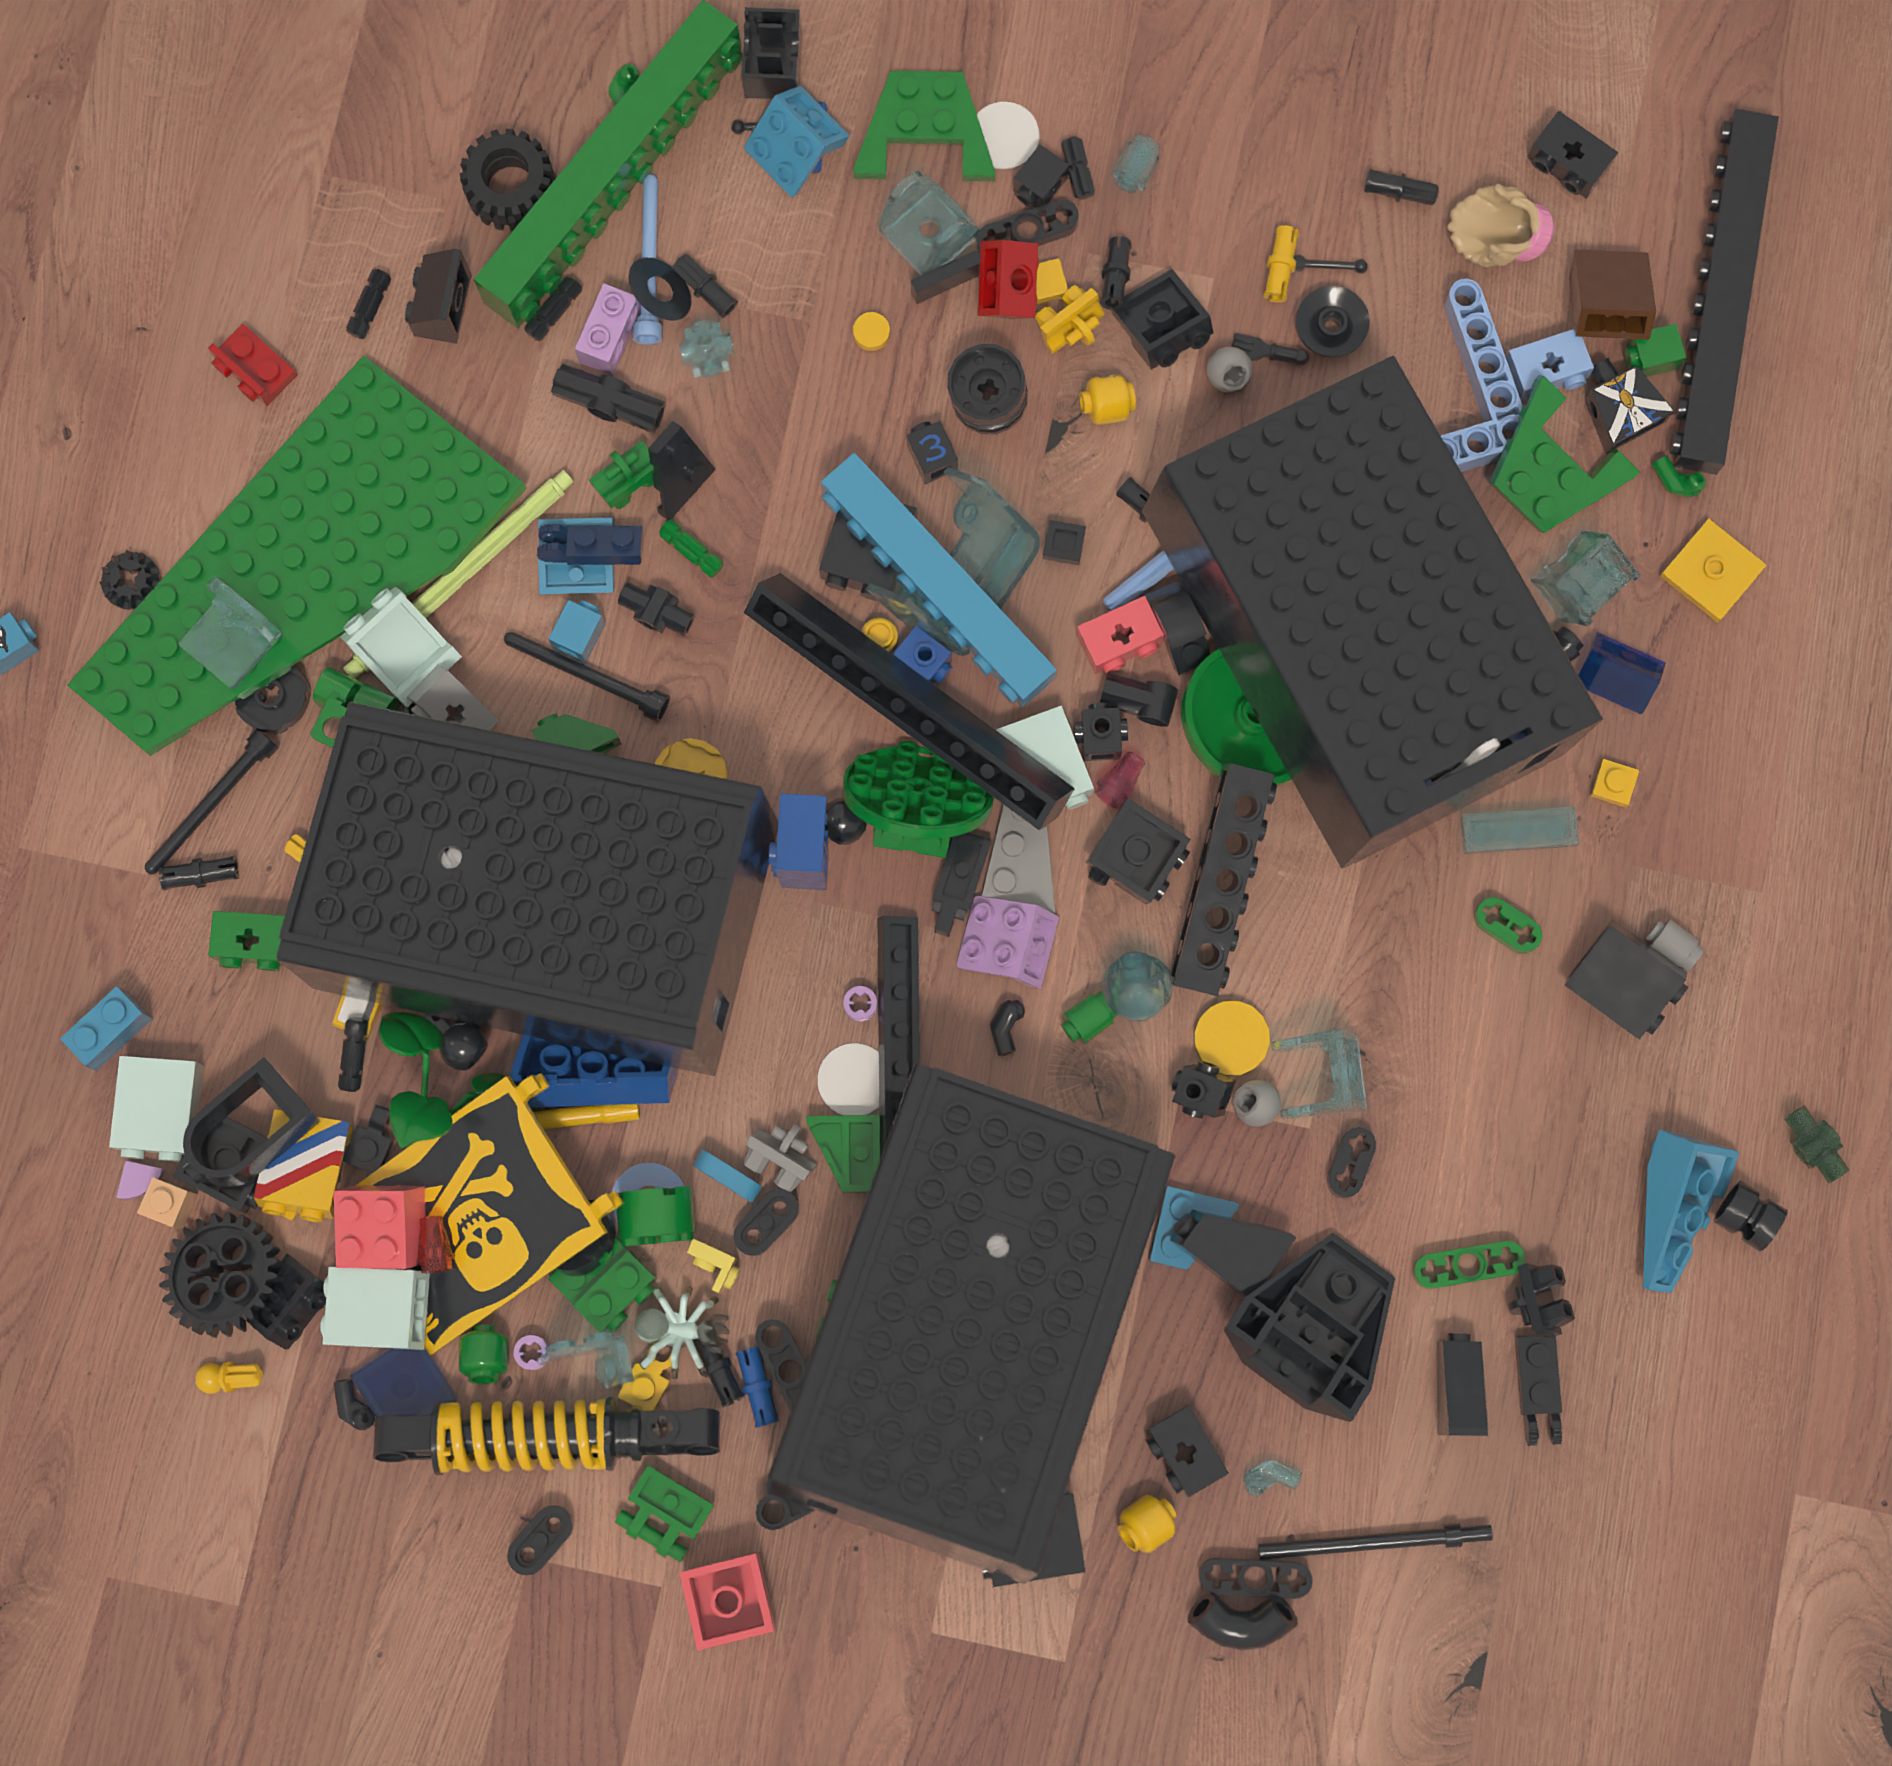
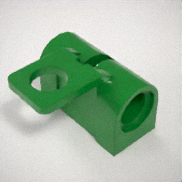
M327 667L320 675L313 691V701L323 709L311 731V737L315 741L333 748L335 739L328 738L325 735L324 725L331 718L341 719L342 716H345L349 702L398 711L401 703L392 695L331 667Z

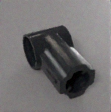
M1108 673L1099 703H1109L1111 708H1120L1121 712L1136 715L1137 719L1144 723L1168 727L1179 690L1172 685L1159 681H1147L1144 683Z

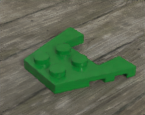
M890 71L853 168L854 179H886L887 144L899 143L963 145L962 181H995L994 165L963 72Z
M1538 375L1531 387L1534 389L1527 405H1523L1518 416L1520 421L1512 439H1508L1489 484L1537 531L1545 533L1637 477L1640 471L1619 450L1612 449L1594 471L1588 475L1542 430V426L1567 398L1545 376Z

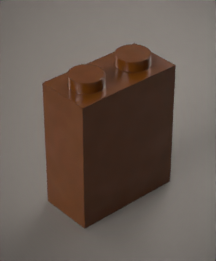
M1574 250L1569 284L1575 337L1650 340L1656 315V305L1649 254L1647 252Z

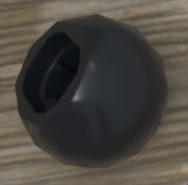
M837 798L827 803V825H825V831H828V838L839 845H850L859 840L866 830L867 823L849 809L844 798Z
M460 1023L453 1025L445 1031L440 1039L439 1051L441 1058L448 1066L455 1070L466 1071L471 1069L484 1055L488 1042L486 1036L478 1027L469 1023Z

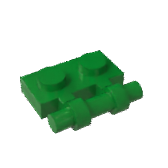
M647 1465L628 1497V1500L640 1507L636 1516H633L622 1509L614 1523L626 1529V1535L636 1540L639 1537L657 1548L655 1552L666 1558L668 1555L681 1563L689 1549L676 1542L678 1536L682 1532L695 1539L715 1505L650 1465ZM651 1514L670 1525L665 1535L646 1524Z

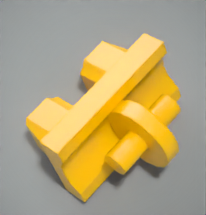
M1073 285L1062 296L1065 306L1062 311L1057 314L1051 307H1044L1035 315L1046 347L1052 354L1067 343L1072 346L1081 340L1086 346H1089L1095 342L1091 331L1100 325L1098 320L1104 316V311L1098 302L1099 295L1092 288L1085 292L1077 285Z

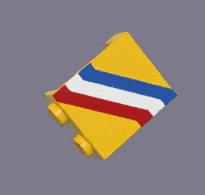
M274 1109L268 1138L290 1120L282 1110ZM317 1117L321 1121L259 1174L253 1198L259 1207H263V1212L276 1216H284L286 1211L300 1213L301 1219L317 1223L323 1222V1218L334 1219V1208L332 1206L334 1190L337 1187L345 1147L349 1145L354 1133L350 1122Z

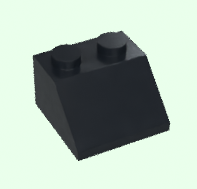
M450 249L423 255L421 267L416 266L412 283L413 288L416 289L413 301H408L405 311V322L408 323L415 337L457 344L472 277L461 250Z

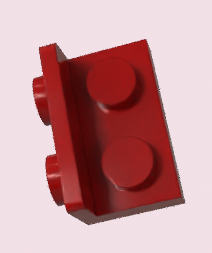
M243 323L219 348L214 343L208 347V350L215 358L211 364L226 378L231 374L241 382L237 386L238 389L252 402L258 398L268 406L298 376L293 368Z

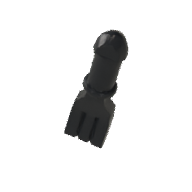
M1234 334V342H1232L1231 347L1245 351L1251 361H1258L1263 357H1269L1270 361L1277 360L1294 363L1296 366L1305 365L1309 361L1308 352L1302 348L1278 346L1276 343L1268 345L1258 338Z

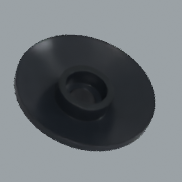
M1339 286L1321 287L1308 294L1301 302L1296 315V329L1303 344L1312 352L1328 358L1343 357L1357 350L1367 337L1370 326L1369 312L1362 299L1351 290ZM1333 321L1337 324L1338 329L1329 331L1326 329L1325 323Z

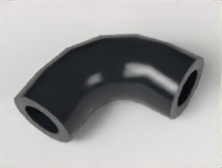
M1210 1592L1202 1596L1193 1605L1187 1618L1188 1623L1201 1635L1219 1646L1237 1650L1264 1648L1286 1636L1298 1625L1296 1614L1291 1606L1276 1594L1271 1595L1252 1610L1239 1611L1231 1608L1216 1594Z

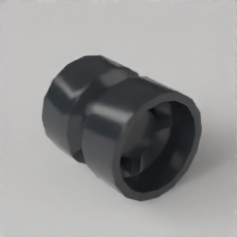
M1739 1181L1720 1205L1714 1217V1223L1731 1234L1739 1231L1742 1233V1241L1761 1252L1778 1233L1786 1219L1788 1210L1771 1199L1760 1200V1194L1757 1190L1743 1181Z

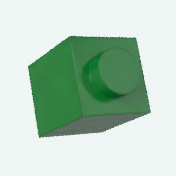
M1676 323L1652 329L1650 340L1630 339L1626 345L1627 347L1624 349L1627 367L1629 369L1635 366L1638 367L1646 377L1678 370L1686 359Z

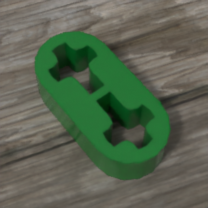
M1490 897L1483 900L1476 907L1474 921L1477 927L1510 950L1519 954H1527L1540 945L1542 940L1540 925L1504 900ZM1493 907H1497L1499 909L1497 916L1507 924L1503 925L1498 921L1488 924L1485 921L1487 915L1483 912V909L1490 910ZM1510 926L1519 931H1522L1525 927L1531 930L1529 937L1533 940V943L1527 941L1520 945L1517 942L1519 935L1509 929Z

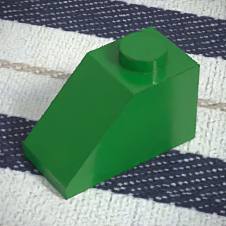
M557 714L549 715L538 721V727L531 730L536 740L602 754L622 745L615 730L567 714L559 717Z

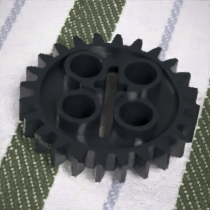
M226 1212L222 1220L217 1214L211 1213L209 1224L200 1218L196 1219V1231H192L187 1227L183 1228L186 1236L184 1241L173 1238L172 1242L178 1249L175 1253L165 1252L164 1256L172 1262L170 1266L160 1268V1272L168 1275L169 1279L159 1283V1287L170 1291V1293L162 1298V1301L170 1306L174 1305L170 1309L169 1314L177 1319L180 1318V1325L187 1329L192 1326V1331L199 1335H202L206 1330V1334L212 1338H217L219 1331L228 1337H232L233 1326L245 1332L247 1331V1319H251L256 1323L260 1322L257 1314L260 1308L270 1312L271 1308L266 1302L267 1297L279 1296L275 1290L271 1289L272 1284L283 1282V1278L275 1274L274 1270L284 1266V1263L276 1258H272L281 1250L278 1246L270 1244L274 1237L267 1231L262 1232V1225L256 1221L251 1223V1219L242 1214L237 1219L232 1213ZM243 1245L242 1254L233 1260L235 1249ZM206 1253L207 1257L204 1264L197 1268L198 1258ZM253 1266V1269L250 1272H241L250 1269ZM201 1277L200 1279L194 1280L190 1283V1280L192 1278ZM246 1282L245 1292L241 1296L236 1297L238 1286ZM210 1290L208 1300L200 1305L202 1294Z

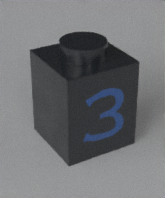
M929 421L920 423L910 430V434L906 435L907 447L924 485L958 471L957 456L941 421L933 424Z

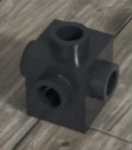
M1109 703L1090 704L1088 709L1082 710L1081 721H1074L1076 744L1082 743L1083 761L1121 759L1122 741H1128L1127 718L1120 719V708H1111ZM1097 729H1103V730H1105L1106 732H1105V733H1099V732L1096 731V730H1097Z
M1199 1060L1197 1065H1186L1183 1070L1180 1069L1176 1073L1172 1083V1091L1175 1092L1172 1102L1183 1106V1113L1203 1119L1204 1114L1212 1118L1224 1116L1236 1079L1220 1074V1067Z

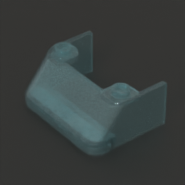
M947 467L944 474L964 493L954 509V522L964 534L950 555L1001 609L1036 557L1040 547L1039 535L987 480ZM872 583L866 588L885 608L913 629L915 626H918L952 653L960 656L971 653L966 646L960 649L946 633L949 628L941 619L935 622L921 606L924 601L915 591L910 595L904 588H901L898 593H894Z

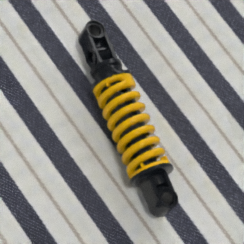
M607 1397L606 1399H598L596 1402H590V1411H586V1402L583 1399L575 1401L574 1411H565V1402L563 1400H556L554 1402V1412H544V1402L541 1400H536L533 1403V1412H524L523 1402L514 1401L512 1413H509L508 1419H503L502 1402L494 1401L491 1405V1419H483L482 1404L479 1401H475L470 1407V1419H461L460 1403L436 1400L432 1416L382 1415L376 1417L373 1458L377 1461L388 1463L406 1460H432L435 1475H443L452 1469H459L464 1473H468L473 1470L476 1463L480 1470L484 1472L493 1470L496 1463H498L503 1471L510 1472L515 1468L517 1462L523 1470L532 1471L539 1461L543 1469L552 1471L556 1468L559 1459L566 1470L575 1469L581 1459L583 1466L588 1470L613 1471L617 1458L630 1457L632 1461H641L642 1455L690 1454L710 1456L719 1453L720 1412L710 1408L642 1411L641 1406H632L630 1410L617 1409L613 1397ZM662 1428H669L666 1438L658 1437L661 1434Z

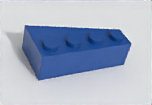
M523 1034L509 1076L515 1085L518 1086L531 1075L535 1077L540 1073L543 1074L550 1086L529 1099L527 1102L529 1107L656 1104L670 1102L678 1068Z

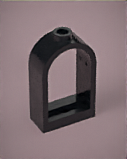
M263 1057L191 1119L183 1137V1150L188 1161L183 1166V1169L197 1184L206 1179L208 1182L220 1187L243 1185L260 1174L321 1121L268 1060ZM262 1087L290 1120L234 1167L225 1170L206 1168L202 1161L201 1148L207 1134Z

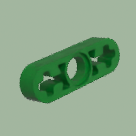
M1501 1241L1421 1256L1414 1263L1412 1274L1415 1282L1422 1288L1436 1289L1514 1275L1519 1272L1518 1266L1524 1264L1525 1255L1522 1248L1515 1242ZM1502 1248H1506L1509 1254H1515L1516 1261L1510 1263V1269H1506L1503 1263L1489 1265L1492 1273H1486L1487 1260L1482 1250H1488V1258L1501 1255ZM1464 1254L1475 1256L1479 1262V1269L1473 1276H1465L1459 1271L1458 1261ZM1444 1257H1451L1450 1270L1455 1280H1448L1449 1272L1436 1275L1435 1282H1430L1427 1276L1422 1277L1421 1269L1427 1267L1426 1261H1431L1434 1267L1447 1265Z

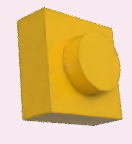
M1603 759L1600 762L1590 797L1626 808L1629 805L1639 770Z

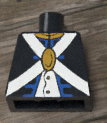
M1609 358L1593 365L1594 369L1591 374L1598 386L1590 390L1585 401L1606 454L1612 449H1617L1666 423L1673 414L1674 410L1638 367H1632L1618 374Z

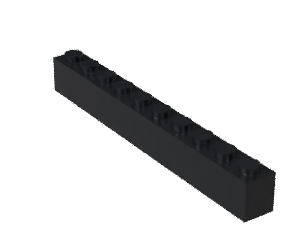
M1735 109L1729 121H1723L1720 129L1719 143H1724L1723 154L1717 156L1713 171V177H1718L1719 179L1717 190L1712 189L1708 203V211L1713 212L1712 223H1707L1702 241V245L1708 246L1706 258H1701L1699 263L1697 280L1702 281L1701 292H1696L1691 314L1697 315L1695 328H1690L1686 341V349L1691 350L1690 362L1684 363L1680 383L1686 385L1684 398L1679 397L1675 411V419L1680 420L1678 433H1673L1669 454L1675 455L1673 463L1675 468L1717 475L1725 465L1779 116Z
M779 573L758 583L744 614L1036 829L1041 830L1059 817L1075 790L1073 786L783 574Z

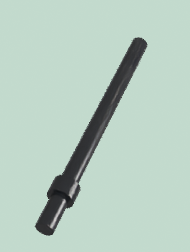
M1457 1523L1445 1524L1443 1529L1258 1544L1259 1559L1261 1560L1445 1544L1446 1548L1462 1547V1543L1492 1541L1493 1533L1491 1525L1461 1527Z

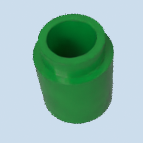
M1101 990L1095 995L1090 993L1064 1012L1062 1015L1065 1022L1061 1024V1027L1073 1043L1080 1040L1085 1045L1114 1024L1113 1019L1119 1015V1012L1110 998Z

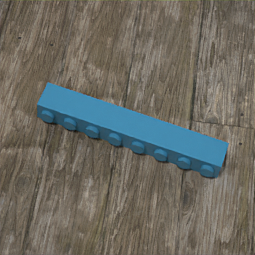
M855 453L850 455L821 481L822 492L824 493L821 499L827 507L835 514L839 510L849 520L846 526L852 534L860 541L864 537L874 547L871 552L878 562L885 568L889 564L899 574L896 579L904 590L910 595L915 591L924 601L921 604L924 611L935 622L941 619L949 628L946 633L960 649L966 646L975 657L972 658L975 666L985 676L991 673L999 681L1000 684L997 688L1010 703L1017 701L1024 707L1056 679L1057 669Z

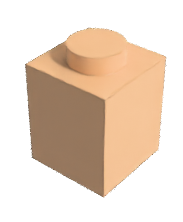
M152 1177L137 1213L165 1225L183 1230L198 1194Z

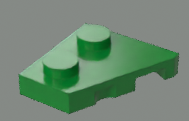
M880 1115L806 1116V1123L842 1193L869 1192L880 1162Z

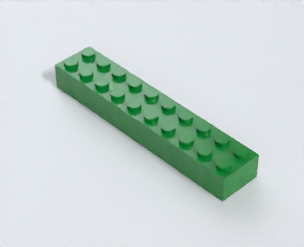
M705 0L698 4L473 279L486 306L517 329H519L524 321L528 323L531 318L535 317L536 312L540 308L539 303L547 293L551 295L553 291L558 289V285L563 279V273L569 266L574 267L580 262L584 256L586 245L592 238L597 239L602 235L607 227L608 218L615 210L620 211L623 209L630 198V191L637 183H643L645 178L651 174L652 164L660 155L665 156L671 150L675 143L674 137L682 127L686 129L693 123L698 114L697 109L705 100L710 101L716 95L722 78L727 72L731 74L738 68L742 61L738 24Z

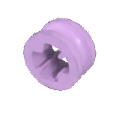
M853 987L844 996L843 1005L845 1012L854 1021H867L877 1011L876 995L868 987ZM856 995L862 998L867 995L871 1000L867 1002V1005L871 1006L867 1012L861 1009L856 1013L853 1012L850 1008L854 1006V1003L850 1001L852 997Z
M536 1335L522 1337L514 1347L515 1361L524 1369L537 1370L542 1368L550 1357L548 1343ZM537 1342L541 1346L538 1352L542 1353L539 1361L531 1359L527 1363L522 1357L526 1355V1353H522V1349L525 1344L533 1346Z

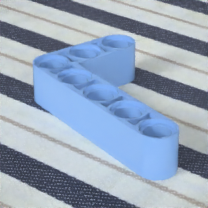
M1470 279L1456 281L1450 288L1444 304L1445 313L1484 421L1481 424L1441 435L1461 472L1499 461L1507 443L1502 431L1513 430L1515 432L1520 421L1518 416L1523 407L1482 289L1479 284ZM1455 296H1467L1472 304L1470 306H1462L1456 302ZM1478 329L1484 338L1474 340L1468 336L1466 330ZM1481 362L1490 363L1495 368V373H1484L1480 370L1478 364ZM1500 396L1504 398L1507 402V407L1498 408L1494 406L1490 397ZM1471 440L1479 441L1484 447V452L1475 453L1471 451L1467 446V442Z

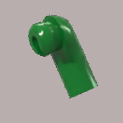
M632 64L623 65L616 72L609 85L608 94L614 107L639 78V71Z

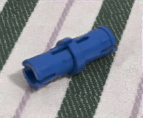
M758 1346L736 1352L735 1354L738 1358L745 1384L742 1387L744 1395H748L755 1420V1428L779 1422L770 1392L773 1384L771 1379L767 1380Z

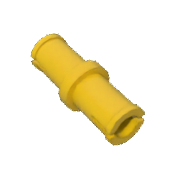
M1282 225L1276 228L1273 253L1267 260L1266 266L1269 269L1263 297L1275 303H1282L1287 300L1290 274L1295 271L1296 267L1294 253L1299 230H1293L1294 227Z

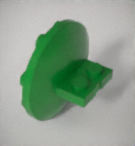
M901 741L897 746L881 748L856 756L855 760L845 771L842 786L843 798L849 809L857 817L875 827L873 847L898 851L908 850L917 852V854L942 858L947 857L950 837L970 832L988 819L994 800L992 795L928 748L920 747L911 741ZM918 754H930L933 755V757H925Z

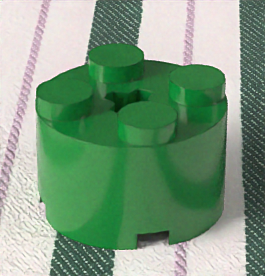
M692 1186L654 1188L618 1193L623 1201V1204L616 1209L619 1239H621L622 1247L694 1239L693 1232H696Z

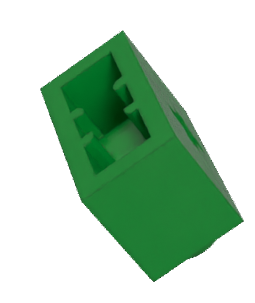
M213 911L208 956L219 961V967L241 969L242 963H255L258 970L279 971L280 965L283 964L277 960V952L281 941L279 935L285 916ZM254 935L259 939V944H252L250 949L245 946V940H252Z

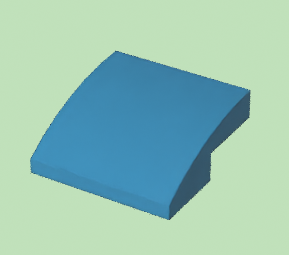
M614 517L538 519V530L544 524H561L566 528L568 526H614ZM539 540V545L546 544V542ZM538 559L539 594L614 592L615 565H567V563L544 562Z

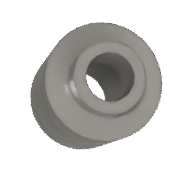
M1671 919L1665 924L1658 921L1645 938L1650 942L1649 946L1687 973L1705 950L1698 944L1699 940Z

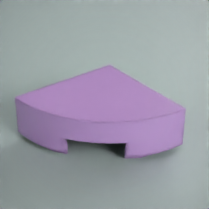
M125 1161L116 1198L130 1200L143 1196L152 1177L162 1180L165 1169Z

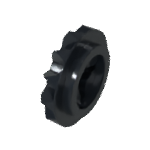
M126 550L125 553L112 556L111 561L105 567H102L103 573L99 583L104 596L109 602L118 608L133 610L143 600L145 601L146 596L152 590H155V586L160 582V573L156 564L142 552L137 553ZM124 569L130 574L138 572L134 580L139 590L136 591L127 584L121 586V583L124 581L121 570Z

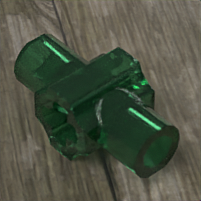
M1806 1106L1798 1108L1784 1118L1796 1136L1795 1139L1790 1141L1793 1151L1809 1169L1817 1166L1828 1183L1835 1181L1850 1170L1837 1152L1843 1147L1840 1137L1825 1120L1817 1123Z

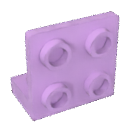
M975 896L960 949L957 967L967 971L1008 977L1028 987L1041 989L1060 917L1034 904Z

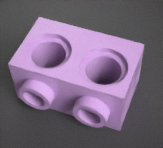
M603 283L575 347L579 363L609 375H614L633 332V324L637 322V317L641 314L640 303L634 295Z

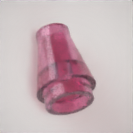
M1127 751L1123 758L1097 781L1096 796L1108 806L1119 809L1125 799H1130L1139 774L1145 765L1144 760L1137 754Z

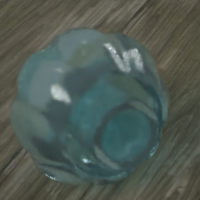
M1133 951L1122 955L1106 969L1102 977V990L1107 1007L1113 1013L1129 1020L1145 1021L1154 1017L1167 1006L1172 998L1173 985L1169 969L1161 960L1146 953Z

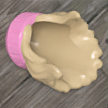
M1496 184L1495 187L1478 188L1474 195L1468 196L1463 201L1456 203V207L1450 212L1452 221L1447 226L1448 230L1453 232L1450 239L1453 241V247L1456 248L1457 253L1463 254L1465 259H1469L1479 266L1488 268L1496 265L1504 266L1514 260L1519 262L1534 260L1548 249L1554 235V221L1547 208L1528 200L1527 196L1519 188L1505 187L1500 184Z

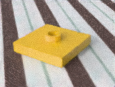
M1708 519L1660 577L1718 623L1767 565L1712 520Z

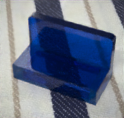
M1597 632L1578 676L1587 691L1642 714L1661 681L1666 662Z

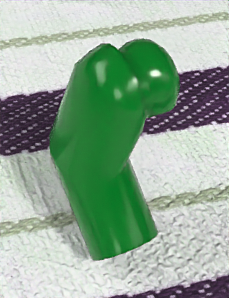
M1664 456L1652 464L1663 486L1671 494L1689 498L1695 497L1706 486V479L1699 472L1691 474L1678 473L1668 456Z

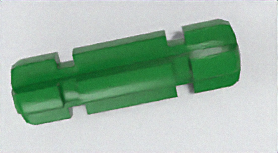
M671 519L666 521L659 530L660 537L668 544L673 543L674 549L695 566L700 565L701 571L707 576L715 577L723 567L722 560L714 553L709 554L708 548L687 531L682 532V527Z

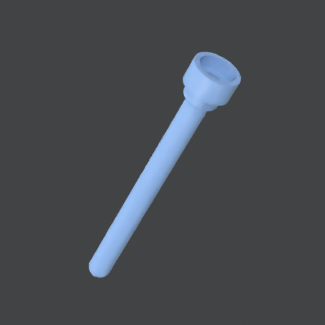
M649 174L643 182L642 258L656 259L658 179L653 174ZM656 276L648 280V289L655 298ZM641 305V315L637 317V322L633 324V341L644 345L658 344L662 341V324L659 323L658 317L648 312Z

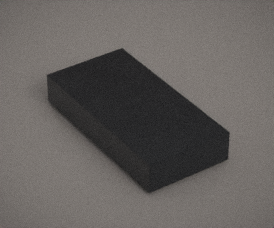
M978 251L968 253L912 279L911 294L916 304L978 277L980 273V255Z

